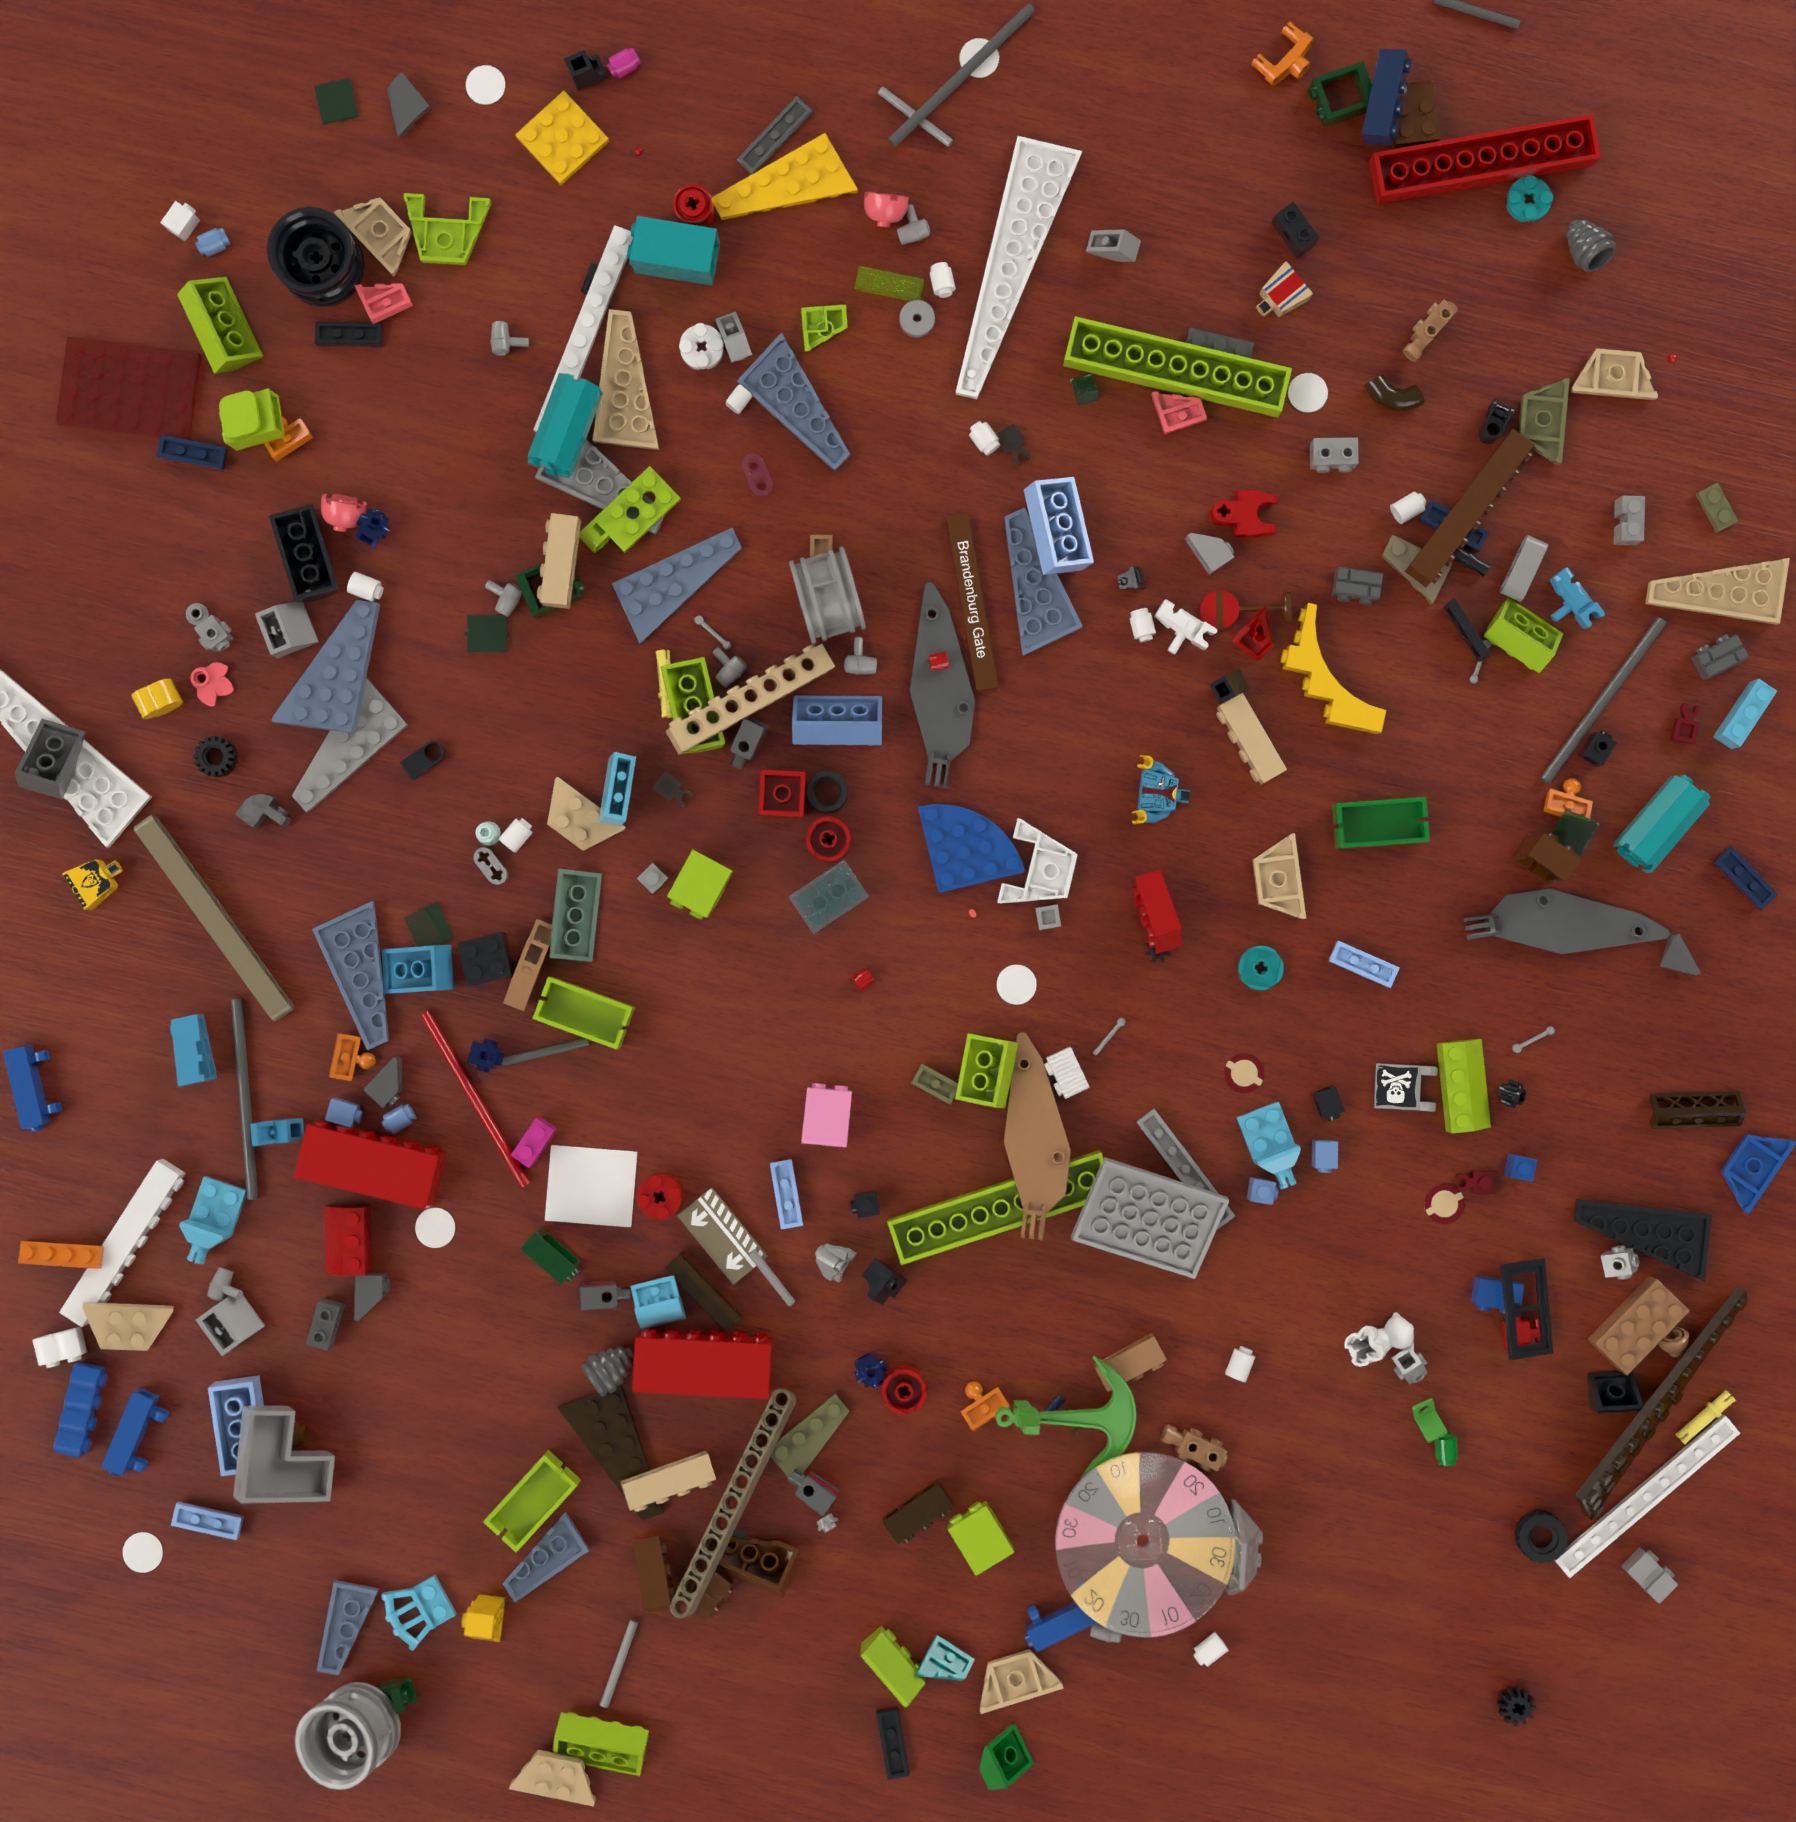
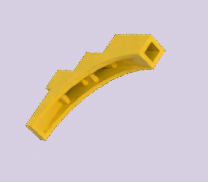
M1308 603L1299 612L1298 621L1301 622L1300 630H1296L1294 636V643H1297V645H1289L1286 650L1283 649L1280 660L1281 663H1284L1282 669L1308 674V677H1304L1302 690H1305L1304 696L1330 702L1326 704L1323 717H1326V724L1373 734L1381 733L1386 710L1371 706L1354 697L1330 673L1321 656L1317 642L1315 625L1317 605Z

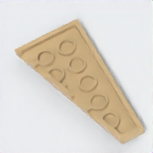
M609 309L599 385L603 395L596 411L593 442L659 450L632 313Z
M1790 558L1653 580L1648 583L1645 604L1777 625L1780 624Z

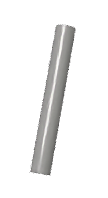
M755 1249L748 1254L785 1303L791 1306L795 1302L794 1298Z

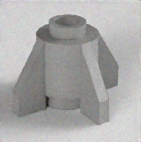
M829 1243L824 1246L821 1245L815 1253L816 1263L823 1277L829 1281L834 1279L838 1283L842 1280L843 1272L849 1262L857 1255L850 1248L830 1245Z

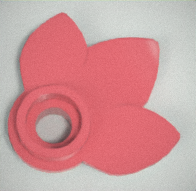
M215 662L206 668H196L191 673V683L197 688V696L204 704L214 707L217 695L226 696L233 693L232 683L224 677L228 671V666ZM201 675L206 676V680L203 683L199 681Z

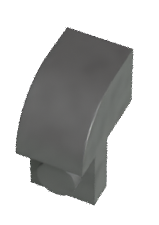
M265 794L249 797L235 814L250 826L258 829L268 816L285 827H288L292 821L287 816L288 811L279 805L275 808L279 799Z

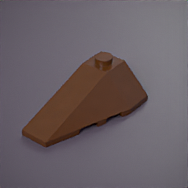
M731 1537L717 1566L765 1591L784 1598L792 1581L800 1550L781 1541L746 1540ZM714 1538L710 1541L712 1550L717 1548V1541Z

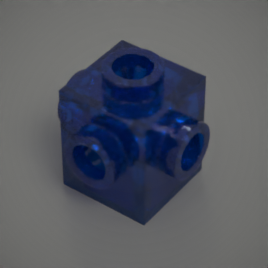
M369 508L367 514L362 513L356 523L360 527L355 537L376 547L380 537L385 539L390 530V527L387 526L389 518L382 511Z
M484 1039V1042L474 1040L467 1063L477 1065L476 1069L484 1072L496 1069L497 1065L501 1066L504 1058V1053H501L503 1047L497 1046L498 1042L490 1039ZM486 1052L489 1055L488 1059L485 1057Z
M874 1350L854 1360V1365L857 1369L854 1371V1374L859 1384L863 1383L865 1388L869 1386L875 1388L883 1383V1379L886 1378L885 1371L888 1369L883 1358L878 1359ZM873 1369L874 1372L870 1373L867 1370Z

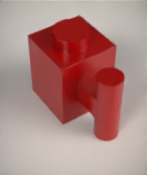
M1522 1316L1516 1317L1518 1346L1531 1344V1338H1535V1343L1541 1342L1539 1318L1533 1319L1534 1327L1530 1328L1528 1320L1522 1318ZM1501 1320L1504 1347L1508 1349L1505 1320Z

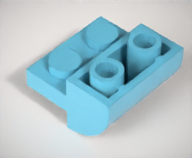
M675 1275L631 1286L635 1304L634 1309L641 1329L686 1319Z

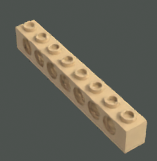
M811 644L803 649L804 654L798 657L795 654L784 660V665L777 667L775 664L766 669V675L760 678L758 675H755L746 681V686L739 688L737 685L728 690V696L722 699L717 696L707 702L708 707L701 710L699 706L688 713L690 717L684 720L679 717L670 722V728L666 730V733L678 754L684 753L831 671L835 665L823 644L818 646ZM802 661H808L811 664V670H805L802 667ZM783 671H788L792 674V681L784 679ZM764 682L772 683L774 690L772 692L767 691L764 688ZM745 692H751L755 697V701H747L745 699ZM726 703H733L736 711L734 713L728 712L725 707ZM706 714H714L717 719L716 723L708 722ZM687 724H694L697 727V734L689 733Z

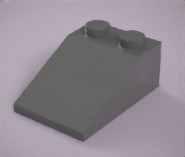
M41 719L15 771L18 786L62 800L72 780L86 732Z

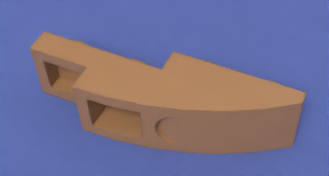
M536 919L503 1004L525 1011L550 948L551 924Z

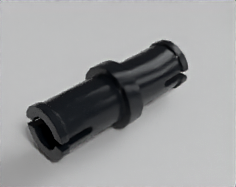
M1457 548L1453 553L1456 556L1454 560L1461 563L1463 568L1468 567L1482 577L1486 575L1491 567V564L1474 556L1475 553L1472 551L1469 553L1464 549L1460 550Z

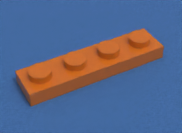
M21 1241L18 1263L101 1269L104 1246Z

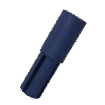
M1059 1394L1043 1412L1056 1411L1064 1403L1065 1399Z

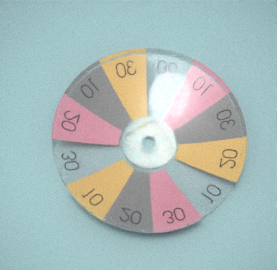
M1128 1453L1109 1459L1096 1466L1070 1492L1057 1523L1055 1536L1057 1564L1064 1585L1071 1597L1097 1623L1117 1633L1129 1636L1155 1637L1167 1635L1196 1622L1214 1606L1223 1593L1234 1565V1525L1227 1504L1220 1492L1195 1467L1176 1457L1162 1453ZM1140 1535L1148 1536V1543L1145 1546L1137 1545V1538Z

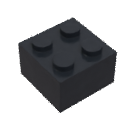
M505 932L457 943L468 987L514 975L515 970Z

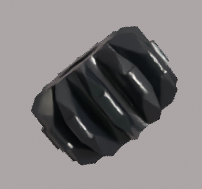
M1515 1685L1512 1691L1509 1687H1506L1507 1693H1499L1502 1700L1496 1701V1705L1500 1707L1498 1714L1504 1716L1506 1723L1512 1721L1514 1726H1518L1519 1721L1526 1725L1527 1721L1525 1718L1533 1719L1530 1711L1536 1710V1706L1532 1704L1535 1701L1534 1697L1528 1695L1529 1691L1526 1688L1520 1690V1687Z

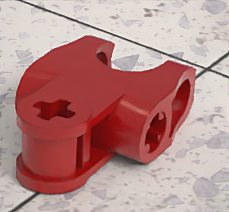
M1258 490L1235 491V500H1220L1212 507L1209 514L1210 520L1218 526H1234L1233 536L1238 538L1275 535L1277 533V526L1261 522L1258 518L1257 510L1260 506L1276 505L1278 503V496ZM1220 509H1223V513H1227L1224 517H1222L1221 513H1218Z

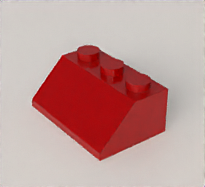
M370 1205L324 1206L326 1274L356 1276L370 1273Z

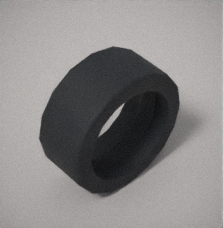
M828 770L818 772L807 783V800L819 812L827 814L836 812L847 801V783L836 772ZM831 779L839 785L840 797L835 803L823 805L815 798L814 789L821 780Z

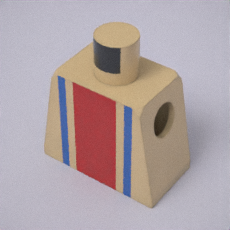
M1286 261L1261 289L1259 294L1264 300L1256 306V309L1263 317L1272 310L1278 317H1281L1309 301L1313 293Z

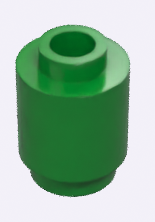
M1447 1431V1435L1434 1440L1435 1458L1438 1460V1464L1442 1466L1455 1465L1458 1459L1457 1436L1452 1434L1451 1431Z

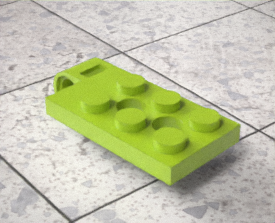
M649 466L580 532L579 538L593 553L598 552L604 547L610 538L626 553L681 498ZM649 492L656 496L655 501L651 504L643 501L644 495ZM630 508H637L640 514L636 519L628 518L627 512Z

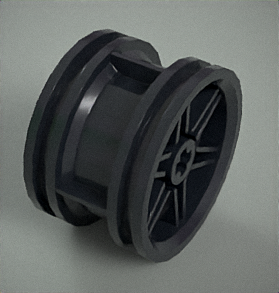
M302 207L288 212L273 226L267 243L268 261L278 279L296 298L311 306L329 307L344 302L356 291L355 285L360 284L364 276V255L358 242L337 216L322 208ZM315 233H320L321 237L314 238L313 235ZM300 243L298 250H294V246ZM339 244L341 246L338 251H335ZM294 268H301V271L295 273ZM332 268L339 269L336 273L332 272ZM319 277H320V279H321L320 283H319V284H315V283L317 282V280L319 279Z

